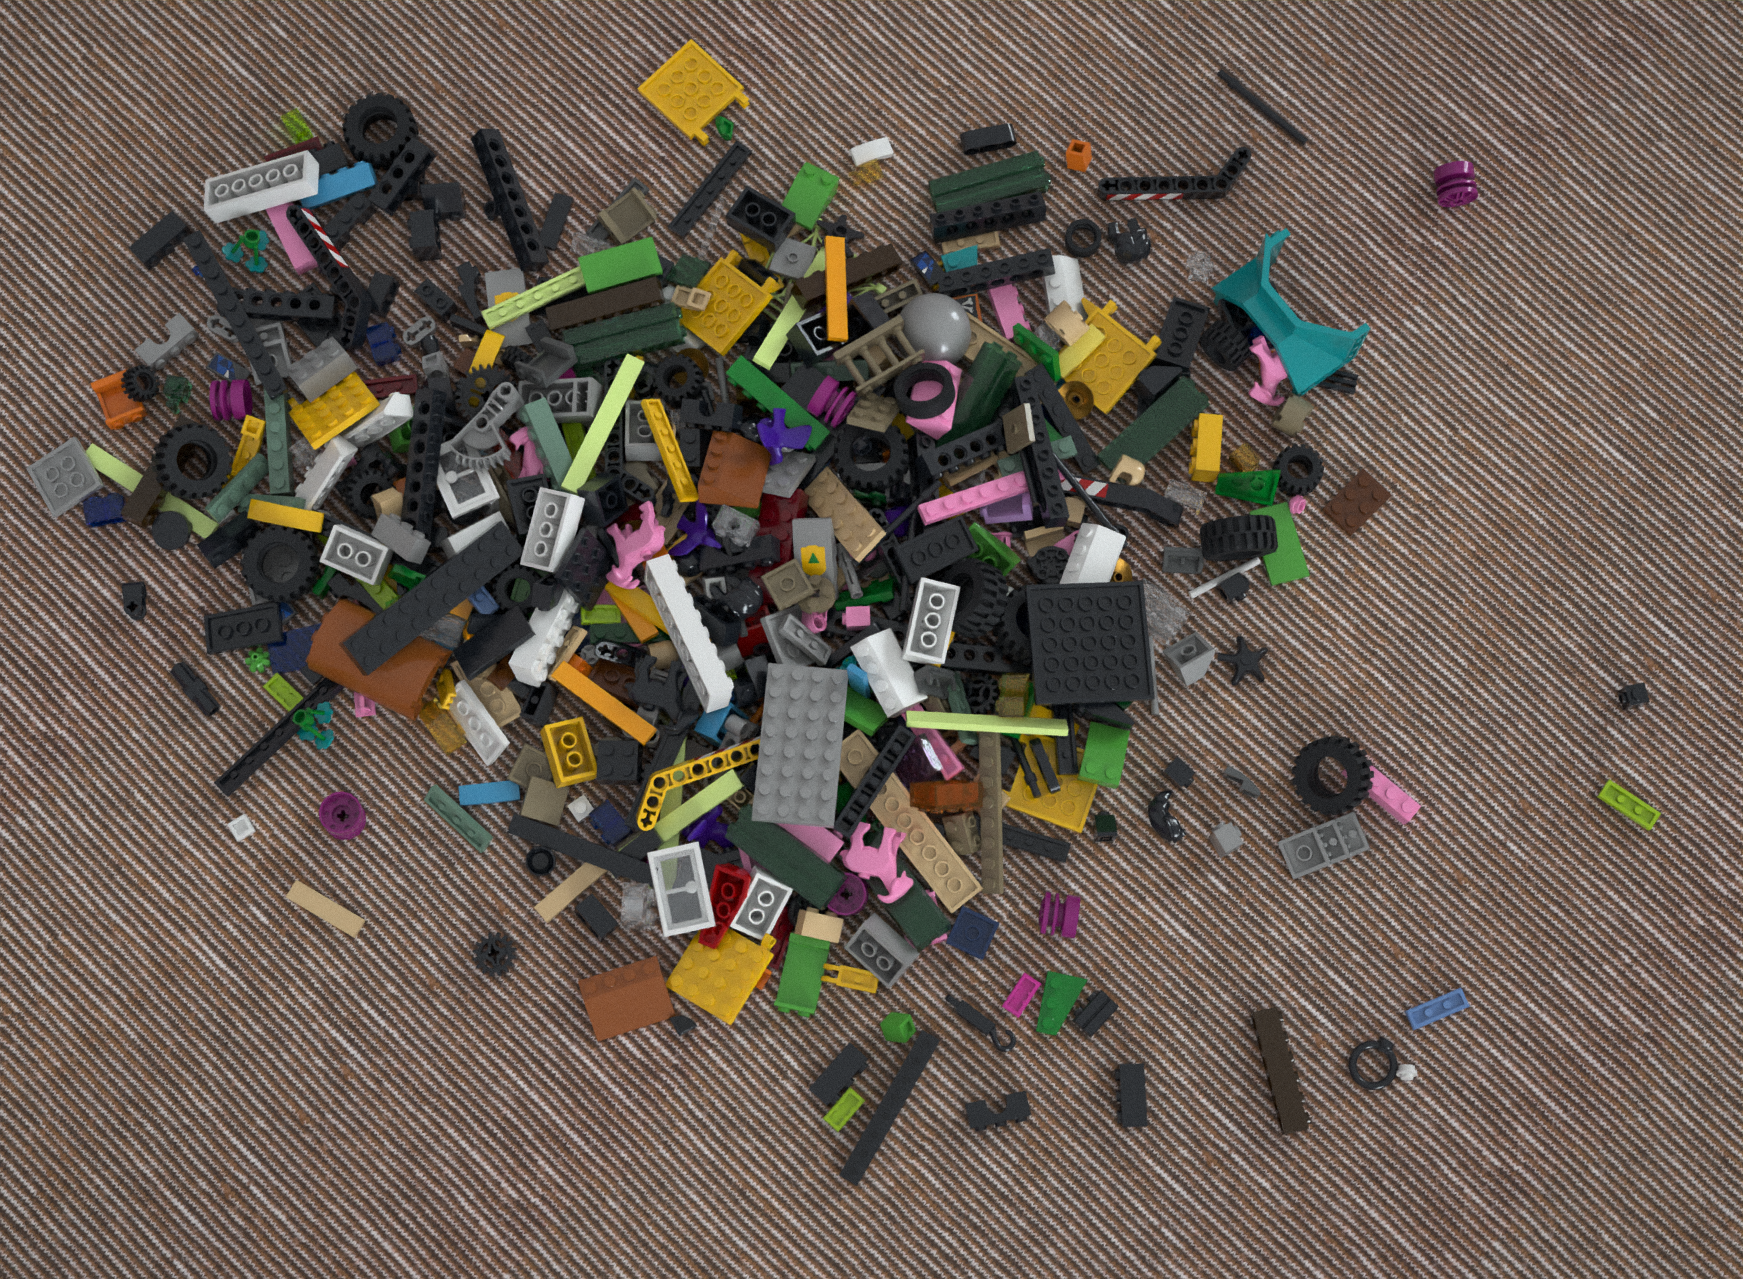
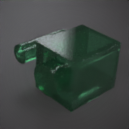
M167 374L163 394L169 399L166 401V406L173 414H178L180 412L178 408L179 402L188 403L192 384L187 378Z

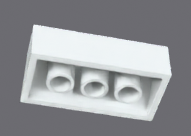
M1063 255L1052 256L1055 274L1042 277L1047 312L1049 314L1065 300L1072 309L1070 310L1073 312L1076 310L1085 322L1088 316L1081 301L1084 293L1078 259ZM1052 329L1051 336L1058 337L1056 335V332Z
M400 392L389 394L388 398L379 401L380 406L343 430L339 435L358 448H364L370 443L373 444L413 418L414 411L410 396L400 394Z
M341 435L330 439L324 444L326 449L315 458V466L307 471L304 476L306 480L304 483H300L295 490V497H301L306 500L305 510L320 509L358 450L356 446Z
M540 487L520 561L521 565L557 573L574 542L585 498Z
M1082 523L1060 584L1110 582L1126 537L1098 524Z
M921 577L917 583L901 659L920 664L945 663L960 586Z
M891 628L866 637L850 647L861 669L867 673L868 682L888 718H896L906 712V710L928 699L927 695L918 692L914 677L915 672L908 660L901 659L903 649Z

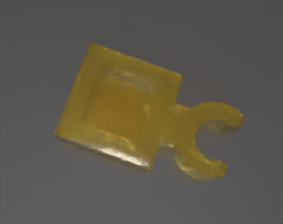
M877 158L859 165L861 171H851L848 173L849 177L852 175L858 177L857 181L852 183L853 186L859 185L863 179L868 184L884 177Z

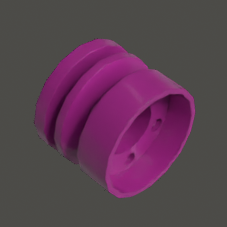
M1453 161L1434 169L1433 177L1435 186L1438 187L1436 194L1440 206L1457 207L1466 205L1476 200L1479 196L1476 189L1477 184L1473 181L1475 172L1471 162Z
M828 375L818 387L806 410L816 417H819L825 411L824 422L827 423L834 417L831 426L836 428L851 411L857 393L852 391L845 397L849 388L845 387L840 393L837 392L839 382Z
M234 379L231 382V386L227 380H222L221 383L219 380L211 382L209 402L215 421H222L223 418L225 421H229L232 413L236 420H245L246 415L252 416V391L247 379Z
M342 791L332 793L323 800L319 808V819L322 825L336 839H353L365 827L367 821L366 812L357 798L350 793ZM346 814L348 818H345L344 822H342L340 818H344Z
M842 872L835 874L828 880L824 887L823 895L825 903L830 910L842 916H852L865 908L869 893L867 885L861 878L852 873ZM846 889L852 893V896L847 901L845 897H842Z
M1046 891L1039 911L1040 934H1045L1047 926H1050V935L1053 936L1056 927H1060L1061 937L1074 939L1079 917L1080 896L1067 894L1064 903H1060L1059 893H1056L1053 902L1050 901L1051 892Z

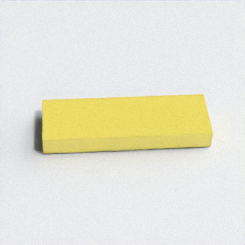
M1092 323L1089 325L1090 329L1071 347L1068 346L1059 355L1060 372L1063 379L1106 339Z

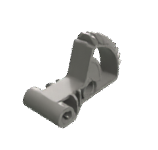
M501 383L492 392L482 410L449 442L451 451L456 455L455 462L457 464H462L465 468L469 466L472 470L477 468L481 471L483 466L486 470H489L490 465L493 468H497V463L504 466L503 460L510 461L509 456L511 452L499 432V427L507 419L511 418L510 416L514 412H520L519 409L526 404L524 398L511 383ZM487 423L484 428H481L482 424ZM464 443L478 450L490 449L499 443L502 446V449L498 452L480 458L465 456L457 452Z

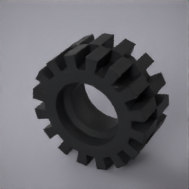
M511 345L507 346L500 358L501 362L508 366L509 369L514 370V372L517 371L514 365L516 361L527 364L533 359L528 353Z
M138 365L126 370L122 375L124 377L121 378V382H124L121 387L126 389L123 392L124 394H129L128 398H133L134 402H143L157 395L156 392H159L157 386H160V382H156L159 377L154 376L156 372L154 370L150 371L151 367ZM137 377L142 379L144 390H141L137 385Z

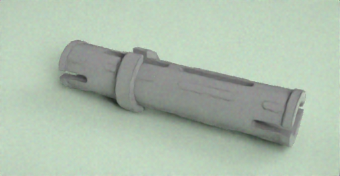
M841 543L836 544L839 559L838 565L843 570L852 599L860 598L863 596V592L851 562L853 557L849 555V552Z

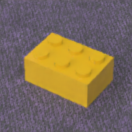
M1199 413L1198 418L1194 419V423L1191 426V437L1194 438L1192 444H1190L1189 455L1193 457H1191L1188 467L1191 481L1215 482L1219 474L1223 415Z
M583 717L544 725L540 734L556 789L595 779L597 777V763Z

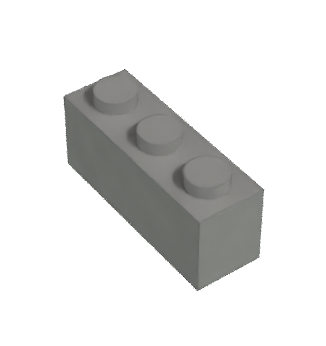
M381 513L371 535L406 561L421 564L431 542L424 538L425 535L423 533L413 530L412 525L400 521L401 517L398 515Z

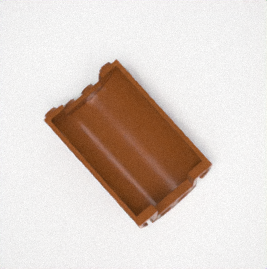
M340 599L329 613L326 612L323 615L319 630H316L311 637L313 643L310 653L306 658L309 669L415 722L424 706V703L421 701L437 669L439 667L444 669L452 651L419 635L372 673L363 676L340 647L339 643L374 617L376 613L348 599Z

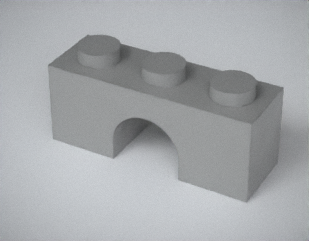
M180 313L165 324L166 328L170 331V338L166 343L156 344L148 338L135 349L138 355L155 372L165 367L172 357L178 356L185 346L192 344L196 337L199 336L196 330Z

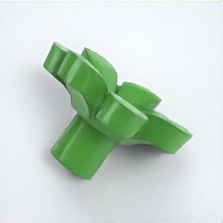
M258 647L256 652L249 651L250 658L245 659L246 665H250L249 669L251 672H255L258 669L259 673L265 672L264 666L269 667L271 665V661L268 660L271 654L269 652L263 653L264 650L261 647Z

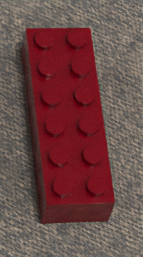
M796 489L790 498L768 493L763 494L756 537L772 534L780 540V562L774 563L771 567L758 566L754 570H749L748 577L759 585L763 591L764 601L761 606L767 604L768 608H777L761 576L794 559L792 520L806 517L809 496L802 489Z

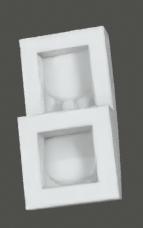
M887 137L861 144L849 150L856 167L871 165L875 160L890 158L894 154Z

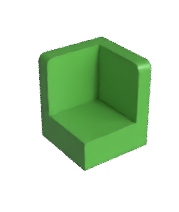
M891 1012L880 1023L887 1041L906 1043L916 1032L910 1014Z

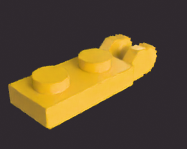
M824 963L823 968L829 971H839L837 979L830 976H821V981L876 994L879 979L870 971Z

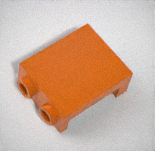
M128 369L91 383L105 415V423L111 430L121 429L125 424L139 422L143 417L148 416L143 402H134L133 398H128L129 394H124L123 392L126 389L121 387L124 382H121V378L124 377L122 375Z

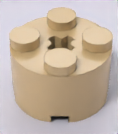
M1063 300L1046 316L1044 321L1067 346L1071 347L1090 327L1083 321V317L1076 310L1074 312L1070 310L1072 309L1071 306Z

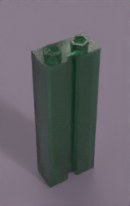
M1038 150L931 180L929 181L928 189L935 211L939 213L1040 191L1045 193L1048 192L1051 178L1049 173H1045L1043 167H1045L1043 156H1040Z
M675 302L562 331L564 342L573 346L578 360L571 369L575 373L605 365V362L611 358H617L621 361L625 359L627 354L636 357L637 355L640 356L686 344L685 337L688 335L685 325L681 324L680 319L683 318L681 307H677Z
M994 341L992 344L988 342L983 343L959 386L951 430L938 440L935 439V448L988 425L1022 365V362L1017 360L1018 356L1009 350L1005 353L1002 350L1003 346Z
M1183 376L1096 457L1110 472H1112L1122 454L1136 459L1145 465L1198 417L1199 413H1202L1210 405L1208 402L1209 398L1204 392H1199L1195 388L1196 384L1191 378L1188 377L1186 379ZM1119 477L1117 478V480H1118L1121 484H1125V483H1126V481H1125L1124 479L1119 478Z
M753 804L744 805L738 812L739 819L736 823L731 822L726 829L727 834L724 837L818 909L825 910L848 876L779 824L752 821Z
M878 830L875 833L867 834L863 840L864 846L879 848L883 836ZM897 855V878H900L903 871H906V876L913 879L914 882L913 886L893 903H884L877 897L878 894L882 896L889 895L880 878L870 876L869 880L861 879L914 948L920 952L937 937L940 938L951 930V923Z

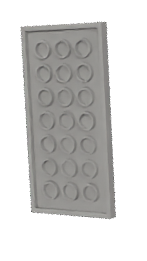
M768 663L752 821L834 828L848 687L847 670Z

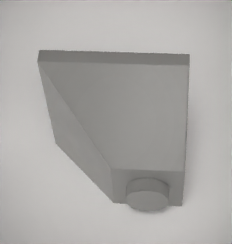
M1194 632L1164 649L1163 654L1178 678L1186 686H1189L1205 676L1215 650L1197 632Z

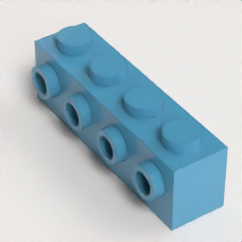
M360 161L355 163L353 168L348 169V167L336 170V174L330 175V173L319 176L318 194L301 199L302 205L313 210L353 196L357 192L361 193L375 188L379 182L373 165Z

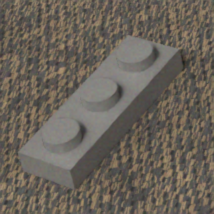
M791 614L785 615L778 631L818 665H826L832 648Z

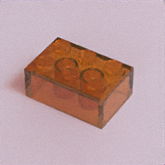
M959 779L910 782V807L918 808L920 812H929L931 810V813H943V810L946 809L947 812H959L961 808L963 811H974V807H983V782Z

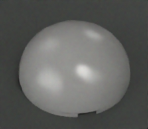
M940 293L920 295L911 300L900 312L899 315L904 320L902 332L915 352L921 349L925 351L924 361H948L954 365L966 353L971 340L970 322L965 309L953 298ZM896 337L898 348L906 359L909 355Z

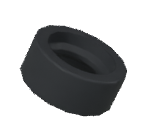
M1078 219L1072 222L1066 230L1064 239L1067 250L1076 257H1090L1099 249L1102 237L1101 230L1096 223L1088 219ZM1077 229L1089 230L1094 235V243L1087 248L1076 246L1072 242L1074 231Z

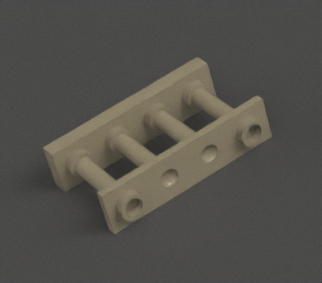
M901 315L896 316L833 353V359L837 367L842 364L846 365L859 385L855 388L858 398L871 394L873 389L899 375L908 367L923 363L925 351L921 349L915 352L902 332L904 320ZM892 335L897 337L909 357L901 362L897 360L886 343V339ZM875 345L881 348L892 367L884 372L881 371L869 352V348ZM857 355L863 356L875 374V377L866 382L852 362L853 358Z

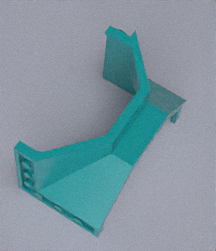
M1285 228L1281 232L1279 230L1274 232L1270 237L1266 233L1257 256L1211 289L1216 294L1213 301L1216 306L1219 300L1224 298L1244 309L1275 347L1293 387L1292 393L1301 397L1353 360L1371 328L1367 323H1364L1356 330L1347 332L1305 322L1295 315L1269 283V268L1276 262L1285 239L1291 235L1288 229Z

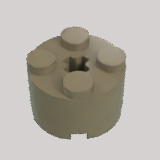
M1289 392L1285 396L1287 399L1286 403L1280 404L1270 426L1290 437H1295L1297 433L1302 431L1305 425L1303 420L1311 414L1314 406L1294 393Z

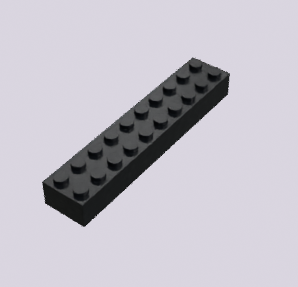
M502 521L495 522L339 643L340 647L363 676L369 675L522 556L523 548Z

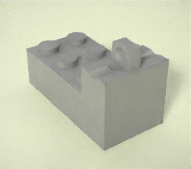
M592 377L556 379L547 388L535 385L529 381H519L518 392L524 398L525 403L528 404L546 397L557 424L581 423L585 427H591L604 401V387ZM517 412V419L521 421L519 412Z

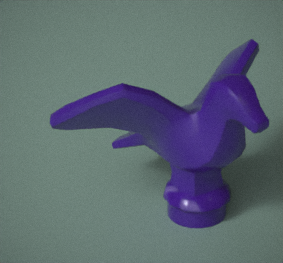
M773 408V421L770 418H764L756 425L764 447L772 456L771 466L780 464L783 461L782 447L803 449L811 435L812 427L810 425L791 429L786 428L784 424L786 409Z
M699 499L696 501L695 522H690L685 515L679 520L677 529L685 531L687 537L668 551L669 555H687L698 545L721 549L722 545L715 540L713 530L707 526V509L704 503H699Z
M720 804L682 830L683 835L688 841L696 839V842H699L700 847L703 849L709 840H714L724 849L735 846L736 840L734 827L716 821V818L723 813V808Z

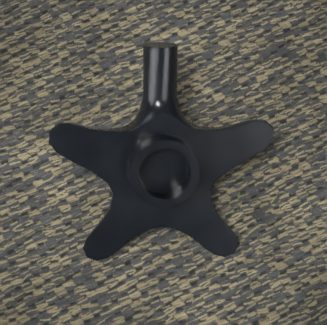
M842 214L835 223L817 220V225L827 236L845 238V256L847 259L853 258L854 255L848 243L864 238V233L847 228V216L845 214Z
M1238 636L1236 638L1237 652L1235 654L1218 653L1217 661L1230 662L1235 667L1231 680L1233 686L1238 685L1246 674H1252L1259 682H1264L1265 678L1260 670L1259 661L1267 654V647H1263L1258 651H1251L1244 638Z

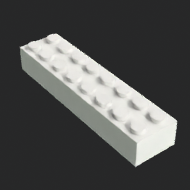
M666 554L646 561L644 582L707 714L729 706L734 685L732 679L727 677L725 673L726 669L723 661L719 660L715 644H711L709 640V631L701 623L700 612L698 609L695 610L693 606L692 595L687 593L685 589V581L677 572L678 567L675 560H671L670 555Z

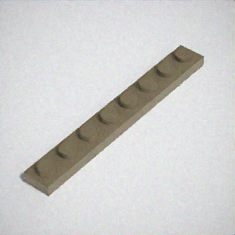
M979 731L982 893L1003 894L1000 732Z

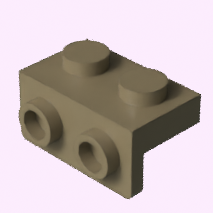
M972 810L942 818L948 843L958 856L972 854L981 849V838Z

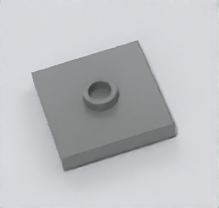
M786 238L777 252L774 253L769 271L796 281L798 278L804 277L814 260L817 247Z

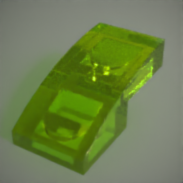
M297 108L280 116L296 144L314 137Z

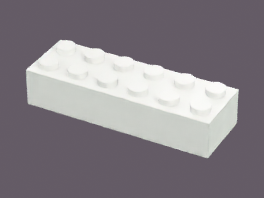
M306 150L207 179L205 181L204 211L215 223H219L318 194L319 163Z
M565 588L558 605L550 611H540L537 607L535 608L529 623L536 635L517 647L509 661L514 675L520 682L540 687L541 683L546 680L550 664L554 663L556 652L563 645L564 636L572 626V619L579 612L580 604Z

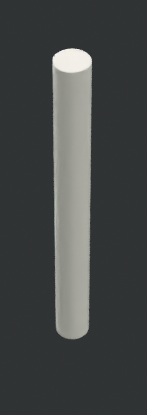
M1258 557L1253 558L1189 591L1188 594L1193 599L1218 586L1236 573L1240 572L1241 574L1261 564V561Z

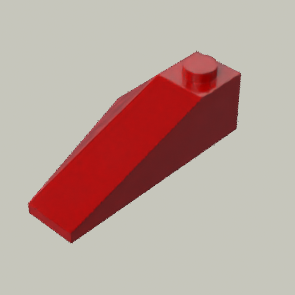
M731 863L715 866L709 894L716 926L701 929L698 943L717 949L747 897L751 876L746 869Z

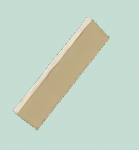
M585 862L534 908L549 923L608 870Z
M298 880L294 882L286 895V898L354 938L366 921Z

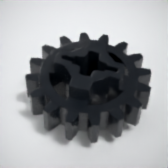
M979 672V674L972 673V678L966 677L967 683L962 684L971 714L987 715V710L994 711L992 706L993 704L998 705L999 703L996 701V698L1001 697L1000 694H997V691L1001 689V687L996 685L998 681L992 679L991 675H985L983 672Z
M497 932L495 937L492 933H489V938L486 939L482 936L483 942L475 943L479 948L478 950H473V953L477 954L473 961L479 962L476 966L477 969L483 967V974L489 971V975L493 977L495 972H497V975L501 977L503 970L509 973L508 967L515 966L512 963V959L516 960L518 957L513 955V953L518 950L511 947L514 944L513 940L507 942V935L501 938V933ZM497 941L504 943L506 948L498 947ZM488 944L487 950L484 953H482L483 949ZM494 948L500 953L497 955L496 960L491 957L494 954ZM508 956L507 961L502 965V961ZM491 961L494 968L486 966L484 962Z

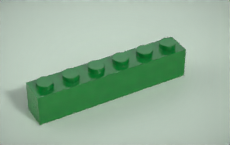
M742 355L727 370V381L734 387L737 385L743 389L741 393L749 400L752 398L758 402L756 406L764 413L768 411L773 415V408L786 409L784 424L788 429L810 425L812 427L811 435L804 446L808 451L812 449L816 452L829 437L830 431Z

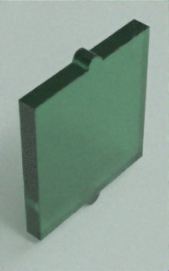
M682 254L667 280L679 284L680 287L697 288L711 264L700 260L698 257L694 258Z

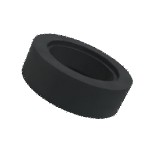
M927 362L912 365L900 373L894 384V392L899 409L905 415L916 419L933 418L944 413L955 399V388L951 373L945 367L936 363ZM932 380L943 385L940 394L930 400L914 401L906 396L909 388L921 381Z

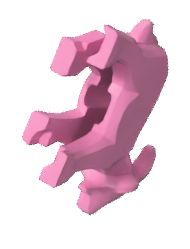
M1259 336L1252 340L1254 345L1249 347V349L1260 360L1262 385L1259 386L1254 381V386L1249 390L1248 394L1261 403L1278 406L1284 402L1285 398L1280 397V394L1274 397L1276 387L1281 380L1288 378L1277 352L1271 353L1265 338Z
M526 426L509 437V442L515 445L516 451L520 445L524 446L523 465L518 478L544 474V466L541 459L539 460L535 454L536 448L533 441H530L528 438Z
M650 501L639 506V509L643 512L640 515V518L643 520L640 529L633 532L632 526L627 524L621 531L616 523L606 529L614 538L619 561V568L612 565V570L606 575V578L613 584L625 589H634L639 585L640 580L638 579L631 582L633 569L637 564L650 560L655 553L661 550L665 541L664 531L666 529L664 526H658L659 521L655 518L654 507Z
M860 822L850 836V849L842 850L839 856H842L844 866L852 872L858 873L859 878L868 880L870 876L880 878L889 895L882 896L878 894L877 897L884 903H893L902 897L914 883L913 879L906 876V871H903L902 876L897 878V851L907 834L896 832V829L884 827L882 842L879 848L864 846L863 836L869 831L871 825Z

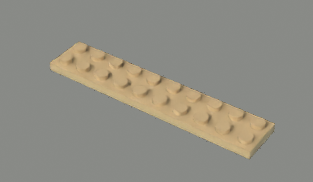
M859 729L842 741L839 769L854 789L879 754ZM892 773L869 809L883 827L896 829V832L907 834L904 841L899 845L900 849L952 914L983 888L897 776Z

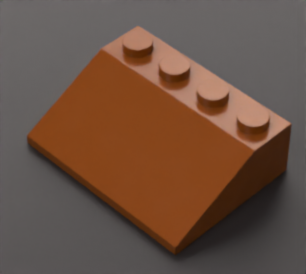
M713 431L698 482L699 503L758 509L772 457L766 447L733 432Z
M657 956L578 981L598 1042L676 1016Z

